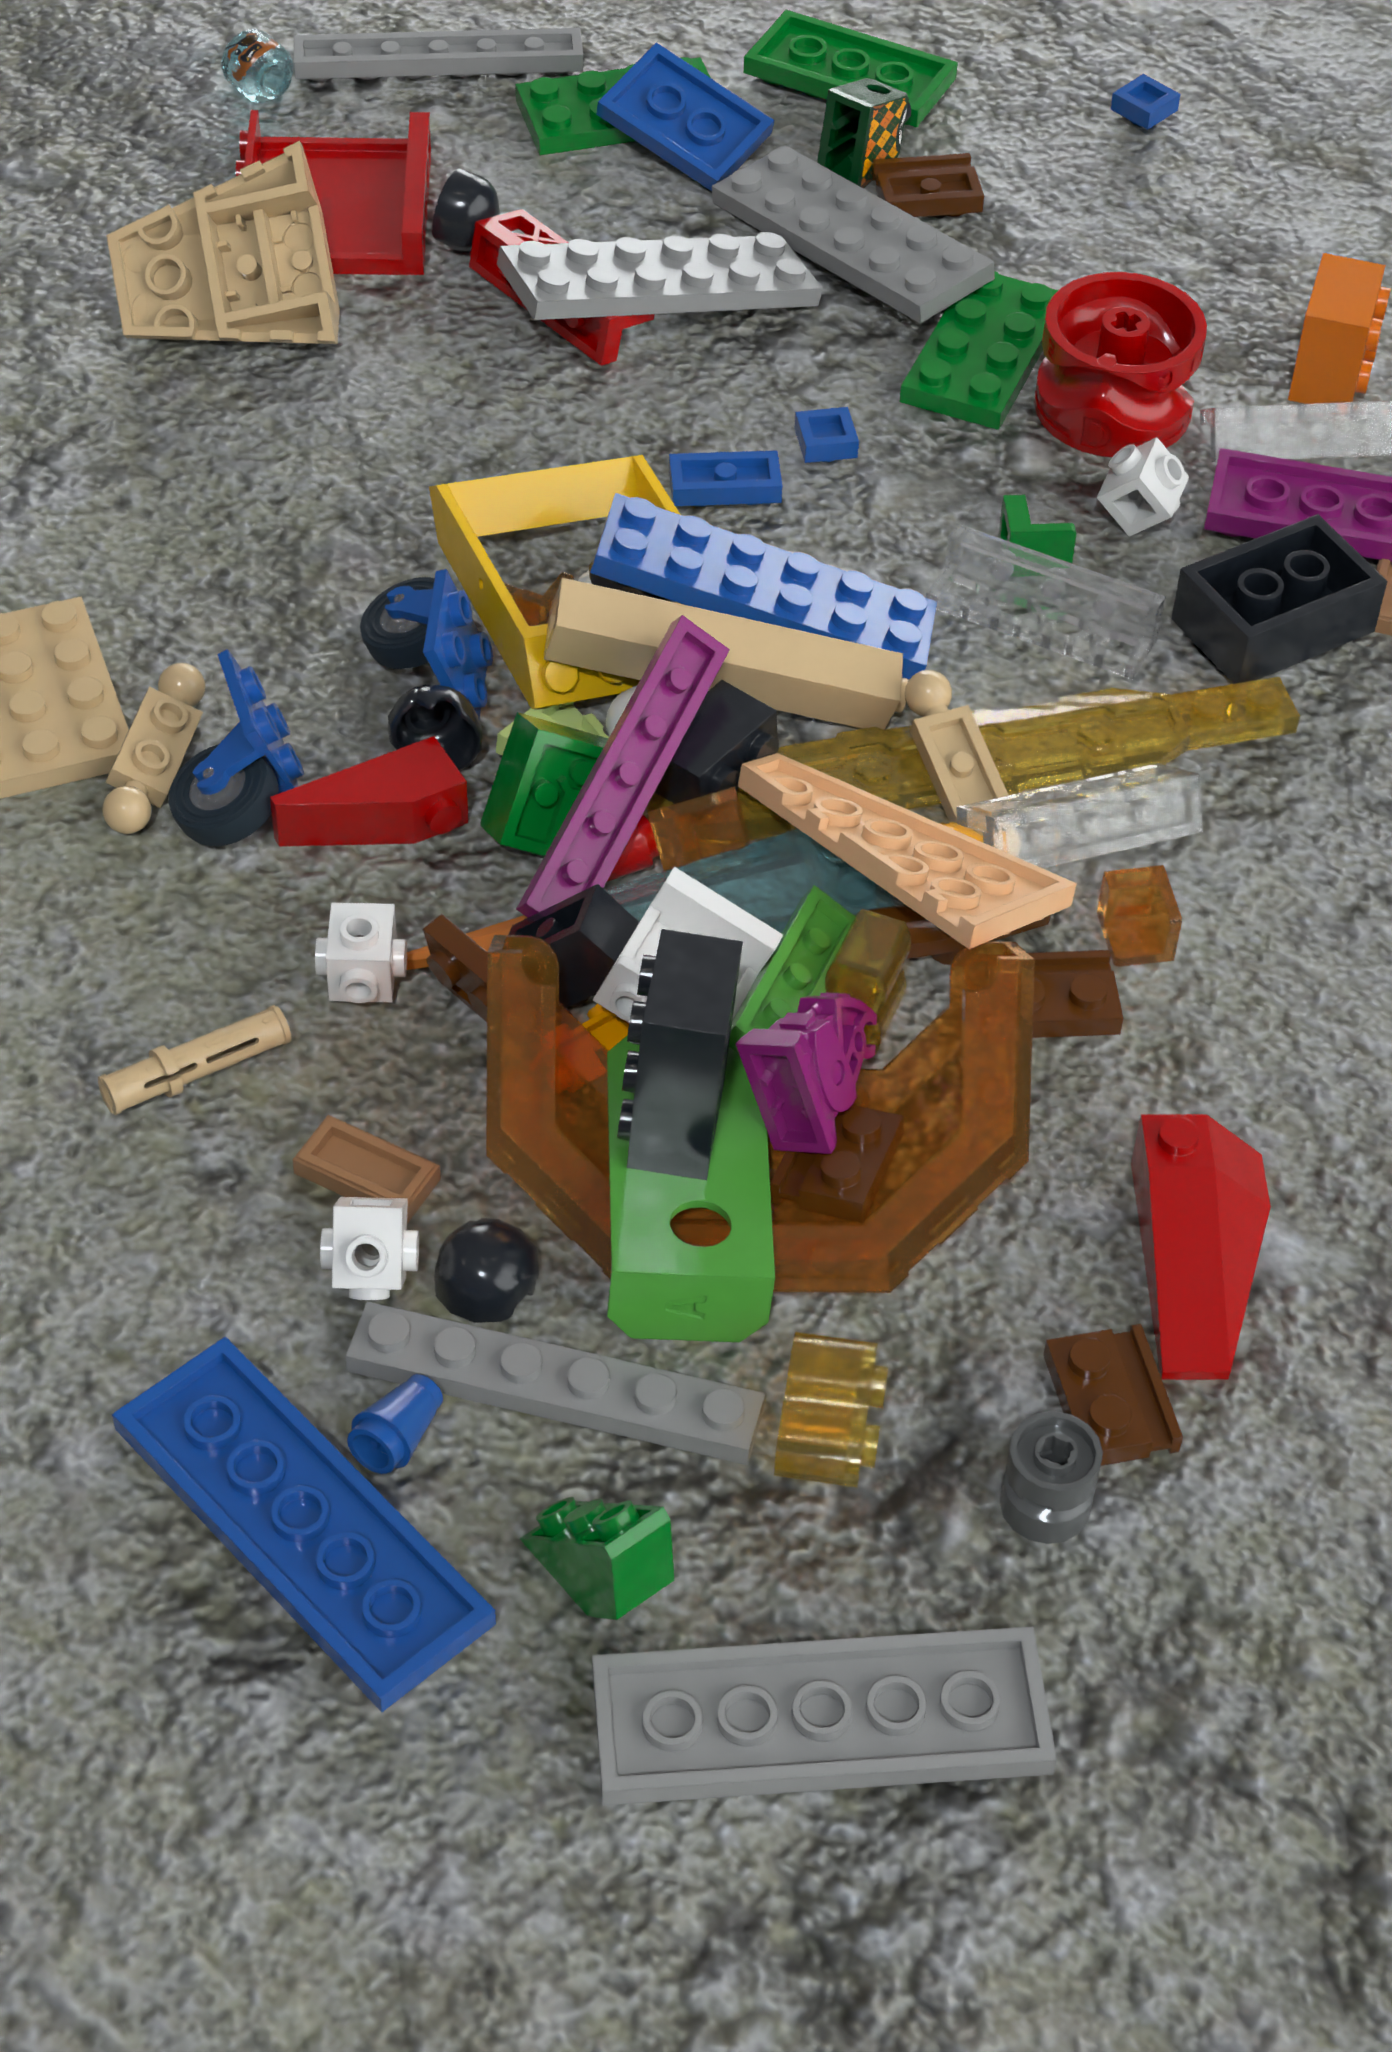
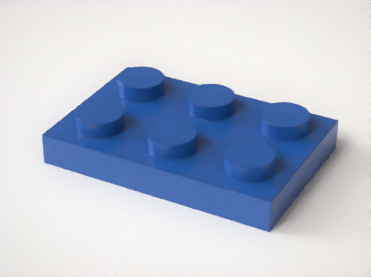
M657 42L598 101L596 115L710 191H712V185L737 171L772 134L775 121Z

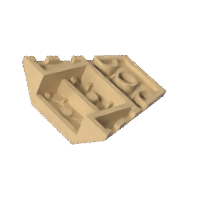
M300 141L283 148L285 153L263 164L259 160L240 169V175L216 187L210 184L193 192V198L173 208L167 205L106 235L122 330L126 338L338 344L340 308L323 212Z

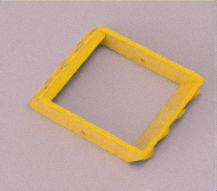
M643 455L429 487L438 544L530 708L536 709L620 694L639 684L640 680L545 660L544 651L548 623L528 626L478 537L608 517L615 493L630 498H643L653 503L656 507L680 514Z

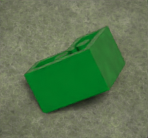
M517 712L481 818L480 826L501 845L545 856L609 738Z

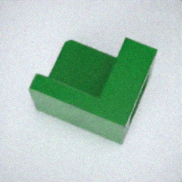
M1025 494L1003 495L998 541L1005 574L1071 572L1077 535L1075 525L1073 523L1031 524Z

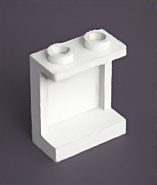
M674 867L594 996L593 1001L629 1023L633 1001L645 1003L647 1001V996L637 995L643 955L656 956L661 930L666 929L743 941L733 1013L734 1019L759 972L775 951L783 934Z

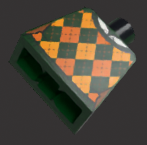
M869 78L828 90L817 163L864 189L873 181V159L897 158L900 153L904 125L911 116V105L908 95L903 91Z

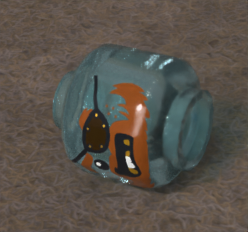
M253 28L240 32L227 44L222 55L221 69L225 79L253 102L265 103L280 97L289 88L293 76L294 63L289 51L262 30Z

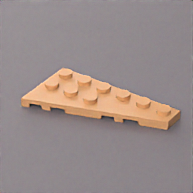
M775 753L743 763L741 766L738 787L968 949L1002 935H1007L1011 931L1042 920L1072 905L1077 883L784 755Z

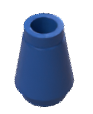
M414 1374L406 1382H403L357 1414L352 1420V1431L347 1437L348 1447L355 1459L368 1470L378 1474H387L394 1468L406 1466L435 1416L437 1409L443 1403V1394L438 1385L424 1375Z

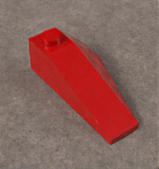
M1141 1114L1131 1159V1168L1160 1376L1162 1380H1229L1271 1208L1262 1154L1207 1114Z

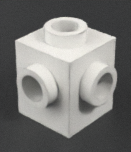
M1157 437L1137 447L1134 444L1127 445L1111 458L1108 464L1110 469L1097 495V499L1129 537L1173 516L1180 506L1179 499L1189 476L1184 471L1180 460L1175 455L1170 454Z
M331 903L328 938L317 937L315 948L316 975H327L329 1001L353 1003L393 1002L394 978L406 977L407 940L397 939L394 904Z
M340 1197L333 1206V1228L322 1229L320 1245L321 1269H332V1288L349 1289V1298L383 1300L390 1297V1290H401L406 1280V1271H418L419 1230H407V1198ZM361 1244L373 1245L378 1250L379 1255L372 1256L367 1254L362 1249Z

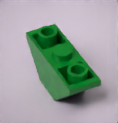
M568 1497L555 1502L536 1516L539 1526L519 1538L582 1611L590 1617L618 1620L675 1580L671 1519L663 1506L633 1505L632 1501H624L619 1504L604 1503L602 1499H595L590 1502L575 1501L573 1497Z

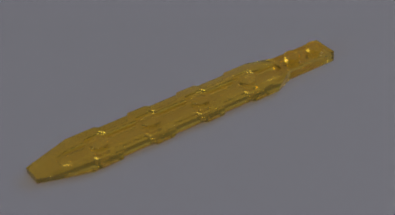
M1280 677L1175 694L1110 688L1061 696L1057 702L996 712L988 708L971 711L1009 797L1022 795L1026 789L1086 779L1101 782L1149 774L1189 750L1296 733L1300 715ZM912 725L885 730L878 727L839 732L835 738L780 746L778 749V753L905 809L911 810L913 808L941 804L910 733ZM740 787L728 802L720 803L702 820L655 792L643 813L653 826L658 837L664 839L731 844L791 834L796 830L795 826Z

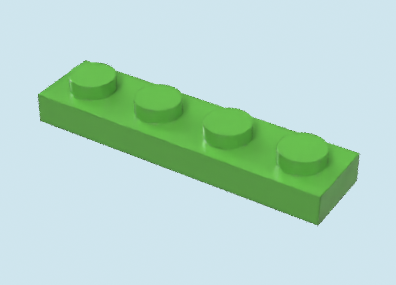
M813 885L799 901L781 933L783 937L758 974L732 1021L729 1047L738 1054L736 1043L754 1028L769 1029L777 1020L784 1018L788 1012L797 1013L801 997L820 996V993L827 992L863 924L861 920L817 886Z

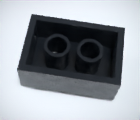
M1317 514L1182 567L1180 569L1171 619L1237 688H1240L1375 632L1387 580Z
M662 929L656 956L643 955L637 995L647 996L646 1003L633 1001L627 1042L640 1045L639 1052L628 1051L622 1091L635 1094L634 1100L623 1099L617 1134L618 1139L629 1140L627 1168L707 1180L724 1088L743 941Z

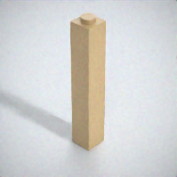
M566 578L561 579L549 612L544 651L545 660L641 680L669 626L683 615L730 649L709 690L718 682L724 680L775 710L880 733L884 732L894 712L902 713L906 705L905 688L909 679L902 677L903 653Z

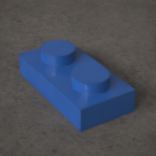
M777 450L669 454L671 497L675 506L702 507L706 505L782 503L783 485Z

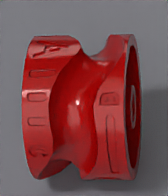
M1097 273L1073 280L1061 287L1052 296L1047 305L1042 339L1045 358L1038 369L1034 399L1036 415L1042 425L1052 436L1064 444L1079 451L1102 457L1112 458L1120 449L1127 445L1134 444L1137 447L1156 437L1165 448L1176 443L1187 431L1192 418L1194 399L1182 384L1190 379L1202 362L1207 333V323L1203 311L1197 302L1186 292L1173 284L1138 273Z

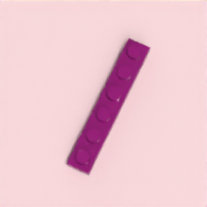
M681 615L669 626L519 902L516 910L527 918L596 884L604 888L729 653V648L685 616Z

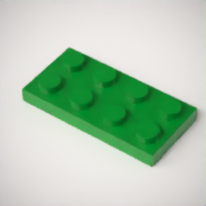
M786 9L744 56L743 73L761 78L770 84H780L805 92L811 97L827 99L828 90L865 78L874 79L908 95L911 105V116L905 122V125L918 127L956 80L958 62Z
M680 57L710 77L701 57ZM635 64L621 69L600 72L584 71L579 75L559 78L541 77L531 82L515 84L516 102L539 156L635 142L634 139L596 115L598 101Z
M994 271V280L947 307L901 384L899 402L999 430L1043 352L1042 339L1046 308L1052 296L1058 290L1049 288L1041 283H1030L1007 277Z

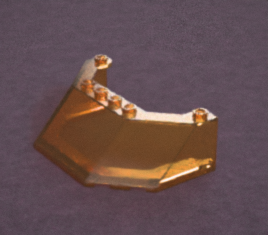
M494 935L487 952L486 1156L504 1174L507 1173L535 1201V1205L571 1241L574 1240L602 1268V1272L610 1279L611 1242L606 1067L608 1050L559 1001V962L553 948L547 942L535 936ZM988 941L971 949L963 947L955 955L950 966L949 1006L883 1069H860L856 1082L857 1098L852 1105L903 1115L904 1135L863 1223L799 1209L798 1201L783 1198L781 1204L771 1203L775 1264L773 1292L891 1293L910 1275L909 1271L938 1243L941 1245L978 1210L977 1206L1007 1178L1010 1180L1029 1162L1035 959L1016 942ZM767 1132L771 1182L786 1151L774 1150ZM705 1208L683 1210L676 1214L670 1222L673 1233L683 1242L693 1246H713L725 1240L730 1234L728 1222L717 1212Z

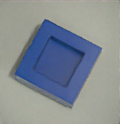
M1142 74L1113 92L1110 109L1129 119L1133 124L1148 130L1178 111L1181 94Z
M848 407L795 412L794 429L805 463L858 458L859 439Z

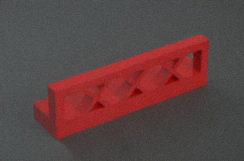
M524 209L476 221L469 267L527 310L497 265L500 246L520 245L526 241H536L543 244L569 242ZM519 229L525 234L515 233L511 231ZM655 314L545 319L541 321L602 366L617 361L623 329L654 320Z

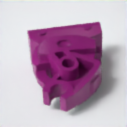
M820 993V996L801 997L797 1013L788 1012L784 1018L777 1020L769 1029L754 1028L742 1036L736 1043L774 1150L832 1154L836 1147L835 1118L839 1112L849 1109L856 1100V1082L863 1059L874 1057L876 1046L866 1044L864 1026L877 1025V1014L861 1000L850 997V994Z

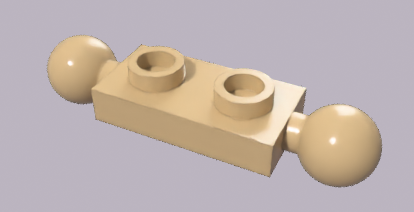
M188 663L172 664L160 675L158 690L149 686L105 783L116 788L106 796L102 812L107 825L118 833L132 834L143 829L151 817V804L161 808L169 793L171 784L203 714L202 711L193 706L198 704L204 695L205 681L201 672L193 665Z
M922 670L914 674L906 685L905 700L908 707L914 713L923 717L913 720L910 733L949 822L968 827L974 826V831L983 836L988 845L1015 856L1019 845L1017 834L1008 823L997 820L1009 816L1013 804L969 705L948 710L952 698V688L948 679L935 670Z

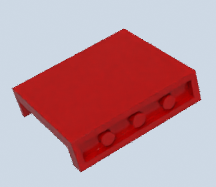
M251 110L248 130H240L239 149L241 160H236V176L241 174L240 169L259 160L263 164L285 153L283 148L298 141L301 142L323 212L333 274L424 275L432 155L430 112H410L408 138L261 137L258 110Z

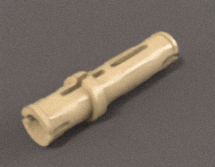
M272 1005L264 1011L225 1027L215 1029L208 1034L169 1050L164 1045L151 1049L149 1051V1058L108 1075L98 1076V1086L109 1111L117 1115L127 1108L163 1093L167 1097L176 1096L183 1093V1085L226 1067L233 1066L240 1061L281 1044L286 1045L290 1043V1028L281 1009L278 1006Z

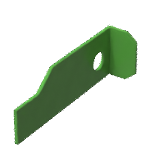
M627 1035L607 1052L606 1057L611 1277L607 1317L627 1336L634 1339L740 1343L768 1323L775 1283L767 1129L740 1055L729 1047L724 1088L707 1180L627 1168L629 1140L617 1138L623 1099L634 1100L635 1094L622 1091L627 1054L629 1050L639 1052L640 1045L627 1042ZM705 1208L717 1212L728 1222L730 1234L725 1240L713 1246H693L683 1242L673 1233L670 1222L676 1214L683 1210Z

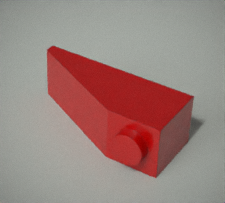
M435 736L270 797L274 839L279 847L416 844L439 834L448 833L457 827L469 823L467 781Z

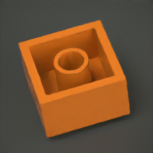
M1323 253L1305 315L1288 396L1289 401L1350 413L1355 392L1366 394L1391 288L1381 286L1386 265Z

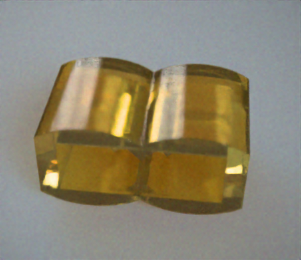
M861 909L854 917L826 973L825 989L826 993L850 994V997L861 1000L877 1014V1025L864 1026L866 1044L876 1045V1054L906 991V977L902 967L911 949V935L904 921Z
M795 1332L778 1431L774 1476L858 1488L861 1466L875 1468L880 1426L867 1424L869 1407L883 1408L889 1368L875 1365L878 1343Z

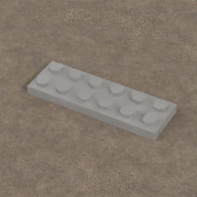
M786 145L774 149L763 158L743 169L735 171L729 177L712 185V198L715 205L762 232L781 235L794 251L920 324L994 280L993 260Z
M761 232L756 236L741 237L714 234L710 238L690 239L681 236H667L663 240H638L623 237L612 242H591L584 239H575L569 243L560 244L526 241L520 245L500 246L497 261L498 267L534 320L819 306L823 289L781 235L771 232Z
M1034 1626L592 1655L602 1806L1053 1775L1057 1762Z

